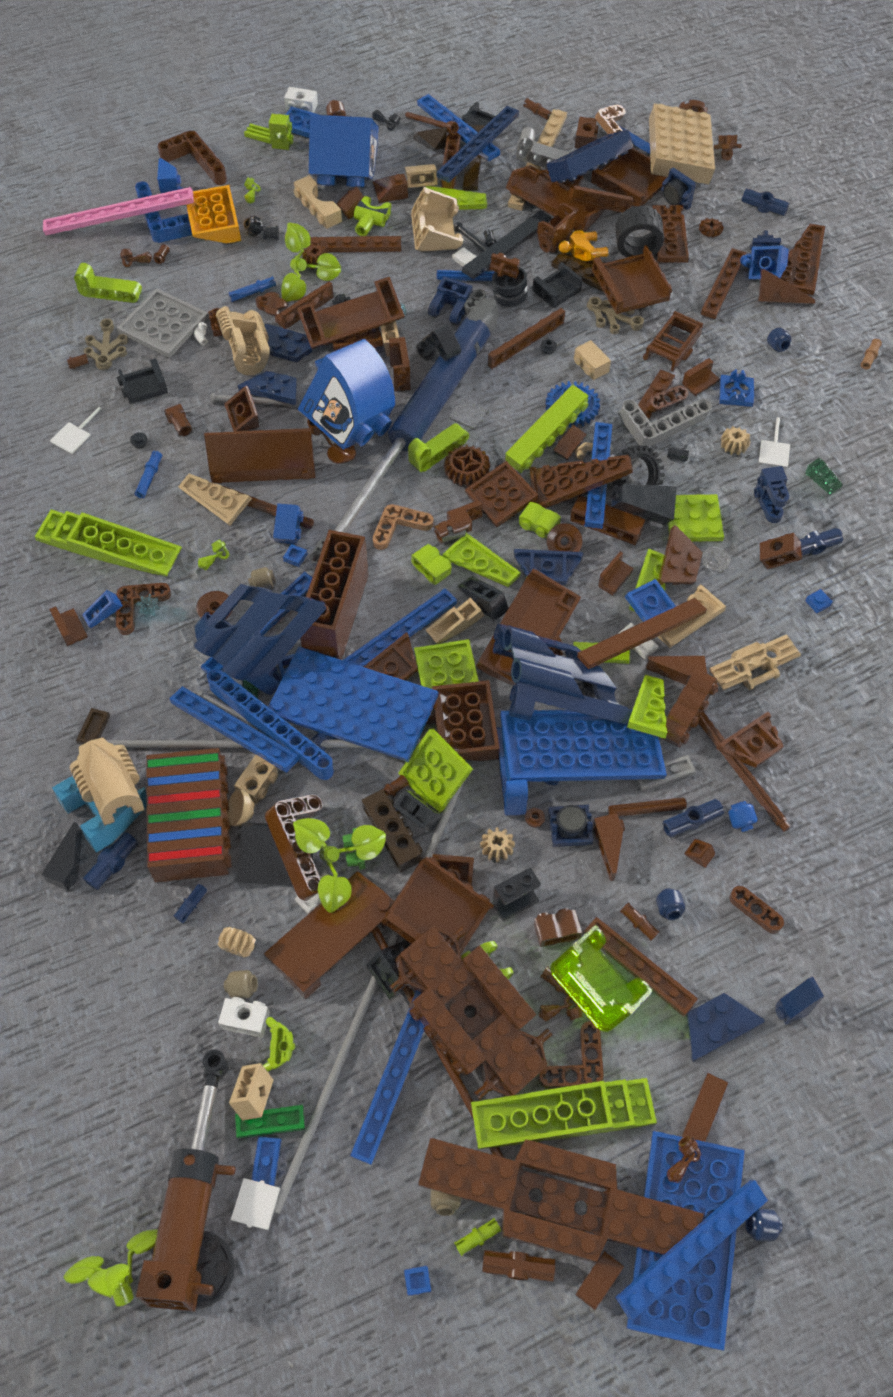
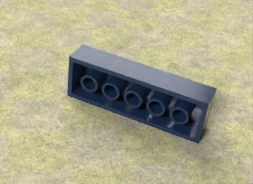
M629 129L607 134L547 163L551 182L558 181V183L567 181V179L568 181L575 180L577 175H585L588 173L587 170H595L598 168L597 165H605L608 163V160H615L618 158V155L627 154L628 150L633 148Z

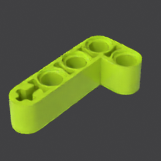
M80 263L74 275L78 292L85 297L136 303L142 291L141 284L136 281L95 276L92 267L87 263Z
M454 423L425 444L416 438L408 446V460L420 472H425L444 459L454 447L458 449L459 445L465 444L470 435L459 424Z

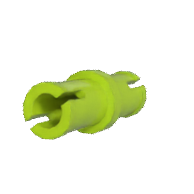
M492 1218V1220L481 1227L471 1229V1233L455 1241L454 1244L460 1255L463 1256V1254L480 1245L481 1247L484 1245V1241L502 1232L496 1219Z

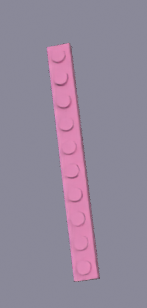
M189 187L43 220V232L45 235H51L194 203L193 191Z

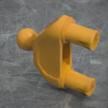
M574 231L570 236V242L562 241L559 244V251L565 254L570 251L573 257L583 261H592L597 257H608L607 247L594 248L590 244L592 241H597L596 231Z

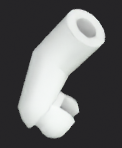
M200 322L194 331V337L204 346L208 342L205 338L207 325Z

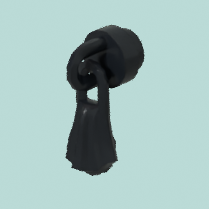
M375 110L372 113V119L387 123L386 127L389 131L394 130L400 123L401 118L395 113L390 115L389 120L379 110Z

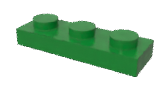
M303 1105L267 1109L263 1111L262 1117L242 1120L236 1113V1137L238 1139L305 1130Z

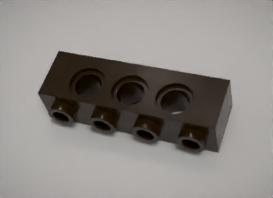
M381 789L362 799V808L371 824L385 832L384 846L400 873L420 863L423 850L418 842L415 843L412 839L413 833L409 826L405 827L402 821L404 819L401 812L394 809V802L389 794L386 795L384 790ZM382 811L388 812L385 816L379 815ZM392 827H395V828L398 829V830L395 831V832H390V831H389V829L392 828ZM402 843L408 845L406 848L398 847Z

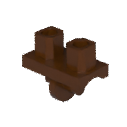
M721 135L718 138V144H714V149H722L721 157L723 160L728 161L733 157L732 149L741 148V144H737L738 135Z
M500 252L498 254L493 253L491 255L490 270L498 272L497 275L499 277H502L504 274L516 278L518 276L520 260L517 258H506L505 254Z

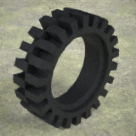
M643 445L631 446L621 450L622 453L617 454V456L628 455L631 461L635 457L641 458L648 467L649 475L646 485H663L664 481L660 480V477H665V473H660V470L664 469V465L659 466V463L663 461L661 458L656 459L659 454L657 452L653 453V448ZM628 475L612 481L613 485H618V487L621 485H631Z

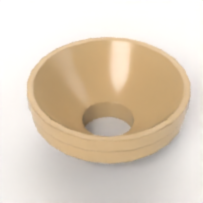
M235 790L229 799L230 811L227 813L231 826H242L254 814L255 804L246 791Z

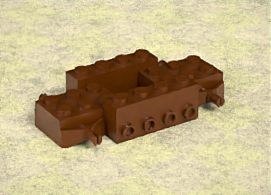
M433 926L397 956L396 963L400 977L389 987L392 990L397 986L393 993H396L406 985L422 993L410 1003L409 1008L411 1010H409V1013L415 1021H421L425 1026L423 1028L425 1034L430 1039L434 1038L439 1044L437 1046L438 1050L443 1056H449L453 1061L451 1064L453 1069L459 1075L462 1073L466 1076L480 1065L484 1082L474 1092L476 1096L481 1093L477 1097L479 1100L491 1091L503 1097L514 1096L547 1067L543 1043L553 1034L551 1032L547 1034L550 1031L548 1028L538 1037L520 1030L537 1014L480 945L464 959L461 958L458 942L468 933L467 929L463 931L465 929L464 926H461L452 934ZM466 1006L474 1007L476 1014L473 1018H468L465 1015L464 1009Z

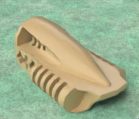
M227 306L222 307L217 311L216 317L224 339L229 341L237 371L244 375L260 373L265 368L270 353L267 343L269 336L261 315L253 310L242 314L230 312Z
M104 738L91 740L79 746L78 760L70 765V771L82 795V799L85 802L94 801L104 826L115 822L112 814L116 813V809L122 806L131 807L134 814L143 811V803L134 786L139 782L140 777L124 745L114 746Z

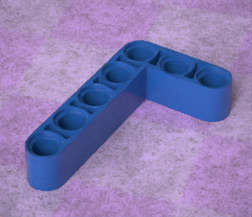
M142 181L135 185L138 199L153 196L147 182ZM158 211L143 214L152 240L155 243L192 235L188 214L162 220Z
M498 727L499 767L505 816L525 815L528 801L527 780H509L502 727Z

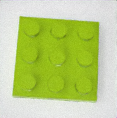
M718 494L676 495L674 520L667 523L669 534L671 528L675 525L692 542L723 541L724 532Z
M469 639L414 648L421 686L432 689V686L479 681Z
M429 729L413 751L409 762L404 764L398 774L403 775L408 780L411 788L423 800L441 813L472 772L473 768L434 729Z

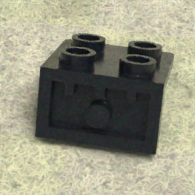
M406 940L379 950L366 964L389 1000L395 998L406 987L403 986L396 993H393V990L397 986L392 990L389 987L400 977L396 958L410 946Z

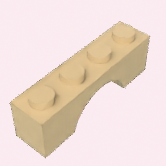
M310 175L294 182L295 189L293 191L296 198L302 201V204L310 210V213L318 219L320 224L328 229L342 222L341 209L334 201H321L317 199V183Z

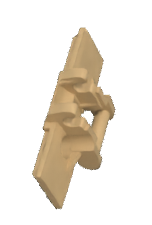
M786 634L766 644L755 642L734 651L731 659L709 668V670L717 678V682L722 690L742 682L748 690H752L758 684L772 678H779L780 672L777 667L800 657L801 653ZM772 651L776 654V657L770 658L766 653ZM758 667L762 670H768L767 673L751 679L752 670Z

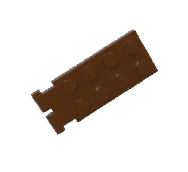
M652 205V209L657 210L661 215L664 232L663 246L656 253L657 262L688 263L689 252L684 214H681L683 212V205H669V208H666V205Z

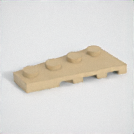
M188 474L178 486L183 492L229 526H231L252 499L246 494L243 495L235 490L227 489L222 485L211 483L192 474Z
M701 584L697 587V591L689 596L687 601L696 598L707 609L706 614L658 636L669 648L725 611L726 606Z

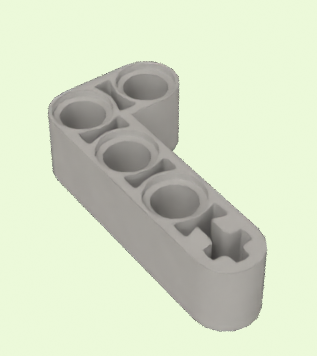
M530 127L522 130L516 149V157L519 160L547 168V163L569 153L534 142L535 131Z

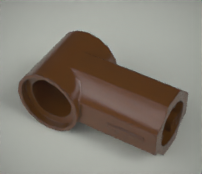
M180 403L164 410L168 422L173 424L179 436L185 437L190 434L192 426L187 420Z

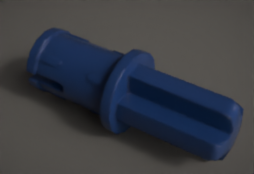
M198 884L188 898L183 899V904L173 917L184 924L193 910L198 908L196 905L206 894L207 889L203 885Z

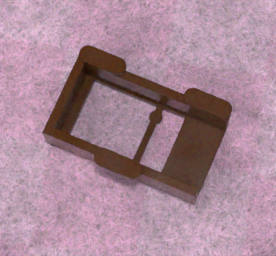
M674 311L657 336L647 346L643 359L648 360L653 353L672 361L670 371L674 372L682 360L686 361L692 354V346L701 336L703 323ZM674 326L691 333L685 342L668 335ZM669 338L682 344L679 349L662 340Z

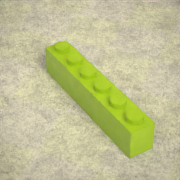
M572 384L505 453V460L520 473L525 469H529L533 461L543 454L545 448L551 446L555 438L559 434L562 435L566 427L577 419L578 414L587 409L589 395Z

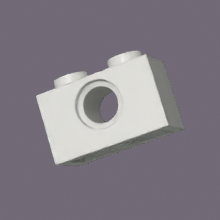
M289 87L284 97L285 109L288 111L293 106L314 113L318 105L317 91Z
M239 997L225 998L218 1024L222 1030L263 1038L267 1025L266 1019L269 1017L270 1012L266 1004L253 1001L252 1004L245 1002L244 999ZM244 1012H249V1013H250V1016H249L248 1019H246V1020H241V1019H239V1018H240V1015H241L242 1013H244Z

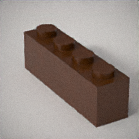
M579 495L571 510V522L582 526L585 525L587 497ZM605 504L603 528H587L636 546L643 532L646 519Z

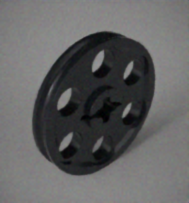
M204 1231L198 1264L205 1265L201 1269L202 1278L200 1284L214 1285L215 1294L209 1299L198 1294L196 1309L208 1307L220 1300L228 1291L234 1277L235 1262L230 1247L221 1237L209 1231ZM210 1240H215L218 1243V1249L213 1254H208L205 1250V1246ZM227 1262L228 1272L223 1276L217 1275L216 1266L218 1263Z

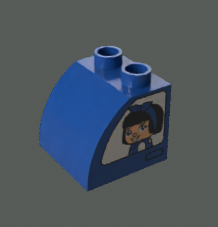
M310 115L308 174L317 177V185L335 186V178L347 179L346 186L364 187L365 180H373L379 126L372 118Z
M366 339L325 355L298 410L343 450L356 443L360 447L364 446L375 433L381 437L389 430L393 423L389 415L395 407L394 387L384 361Z

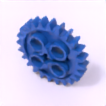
M568 381L567 385L561 382V387L555 385V389L551 388L550 393H547L546 410L572 385L570 381ZM576 381L573 385L589 395V405L584 412L581 411L578 414L577 419L573 423L568 425L569 428L572 424L578 427V424L584 426L585 422L590 424V421L595 420V416H598L600 409L598 393L594 394V389L589 390V385L583 387V383L577 385Z

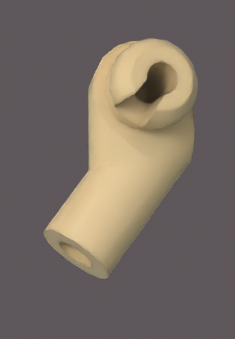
M584 442L576 448V458L583 459L588 451L592 452L593 443Z

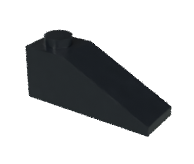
M473 576L458 585L459 589L468 598L471 597L484 614L495 620L502 617L509 609L504 592Z
M73 822L42 872V876L48 883L67 891L76 883L79 874L82 830L76 822Z

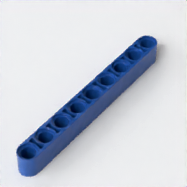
M212 669L207 673L210 691L264 735L298 754L300 759L298 762L321 780H328L333 776L332 758L225 672L220 669Z

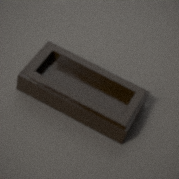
M91 708L76 739L77 744L83 745L91 740L99 739L111 716L110 713Z

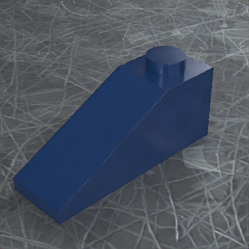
M812 976L776 1003V1014L780 1020L784 1021L785 1025L808 1016L823 999L824 995L814 977Z

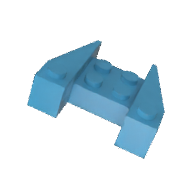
M73 776L52 787L59 803L67 814L86 804L95 815V817L80 825L96 853L113 843L143 812L134 814L131 807L122 806L116 809V813L112 814L115 822L104 826L94 801L85 802L82 799ZM143 787L137 792L145 810L147 807V793Z

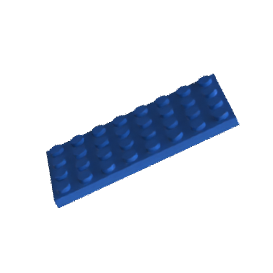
M298 646L268 707L285 721L409 762L439 693L436 690Z
M533 710L529 721L509 716V711H501L500 713L509 780L526 779L527 782L665 779L667 775L658 736L627 728L628 725L570 710Z
M653 1131L644 1197L703 1213V1220H705L741 1188L745 1150L695 1140L701 1151L700 1159L697 1162H690L681 1182H670L667 1171L684 1157L678 1145L679 1140L683 1137ZM737 1229L634 1320H630L627 1317L626 1329L724 1351ZM637 1248L632 1282L663 1255Z

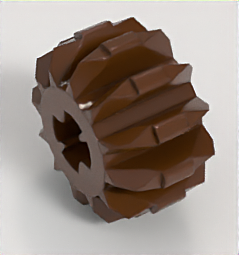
M312 244V246L303 249L302 259L307 264L318 265L317 260L319 256L328 252L324 246Z

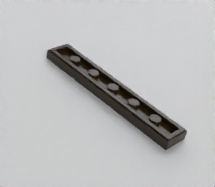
M471 125L470 127L479 132L485 125ZM480 154L465 167L463 191H478L482 161Z

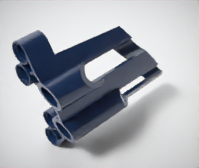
M240 584L212 615L209 614L210 612H206L196 623L194 629L197 641L194 646L202 654L213 657L223 665L224 672L230 677L237 680H246L266 694L273 695L282 680V676L275 666L326 610V606L323 601H316L312 598L274 593L267 588ZM240 600L254 602L235 625L231 626L225 621V618ZM279 609L298 612L280 634L271 637H265L260 634L263 627Z
M497 624L494 631L495 643L493 653L514 659L511 676L515 684L510 692V701L512 703L509 716L529 721L533 714L535 702L628 725L631 713L628 707L619 705L616 701V686L600 666L588 669L580 661L577 655L582 650L573 645L537 636L532 631L510 625ZM547 646L564 650L566 657L554 654ZM574 679L594 684V692L597 699L584 696Z

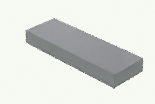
M689 756L665 762L667 773L665 779H636L641 792L695 775L696 770Z

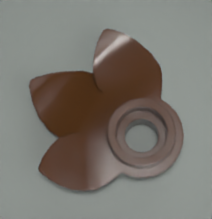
M268 292L264 296L256 298L257 308L269 315L276 316L278 315V309L288 306L287 302L280 298L276 292Z

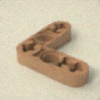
M618 104L602 108L595 115V119L607 134L623 131L615 121L620 120L624 116L625 109Z
M388 505L385 507L373 535V545L378 550L386 549L389 546L397 524L428 531L433 528V516L426 512L398 505ZM406 515L414 517L412 520L404 519ZM388 524L391 528L385 530L382 526Z

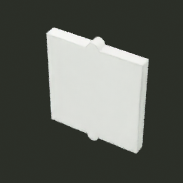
M244 1178L231 1220L246 1224L248 1228L254 1226L269 1230L281 1188L265 1184L264 1181L257 1182Z

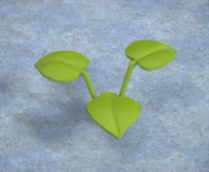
M288 223L285 234V244L288 250L294 253L299 252L290 262V267L294 270V273H288L282 282L281 294L282 299L286 302L299 300L306 293V284L300 279L301 275L298 271H304L306 267L318 268L317 277L323 281L333 280L341 272V265L332 254L324 253L320 255L317 260L318 265L307 264L304 259L299 258L304 252L303 248L310 246L311 239L308 231L296 223Z
M311 818L297 820L293 822L299 848L306 853H316L319 851L320 859L327 862V866H329L333 873V876L324 875L318 884V895L321 904L326 911L332 913L349 900L352 891L351 885L346 878L337 877L338 874L332 863L338 860L341 852L356 850L357 857L361 860L375 858L384 847L386 834L374 826L362 825L357 827L352 834L353 847L337 849L334 846H326L325 841L330 837V830L324 822Z
M158 1229L140 1232L126 1244L127 1249L130 1250L128 1252V1265L117 1264L102 1270L100 1266L104 1263V1259L100 1256H90L71 1266L64 1274L63 1279L71 1284L81 1283L89 1279V1287L101 1295L110 1298L113 1296L116 1306H124L134 1299L130 1285L133 1282L132 1257L135 1253L142 1254L155 1246Z

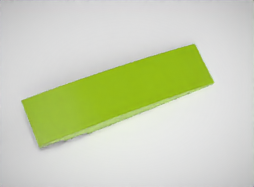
M52 509L35 535L36 541L63 550L166 577L182 549L179 545L83 512L77 515L66 511L64 514Z
M647 1078L626 1081V1079L611 1082L599 1081L471 1102L478 1149L523 1144L525 1139L542 1142L657 1124Z

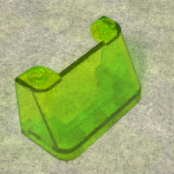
M595 924L551 964L550 970L554 978L595 1026L603 1032H609L628 1018L653 990L640 978H634L629 983L601 952L600 949L605 945L606 938Z

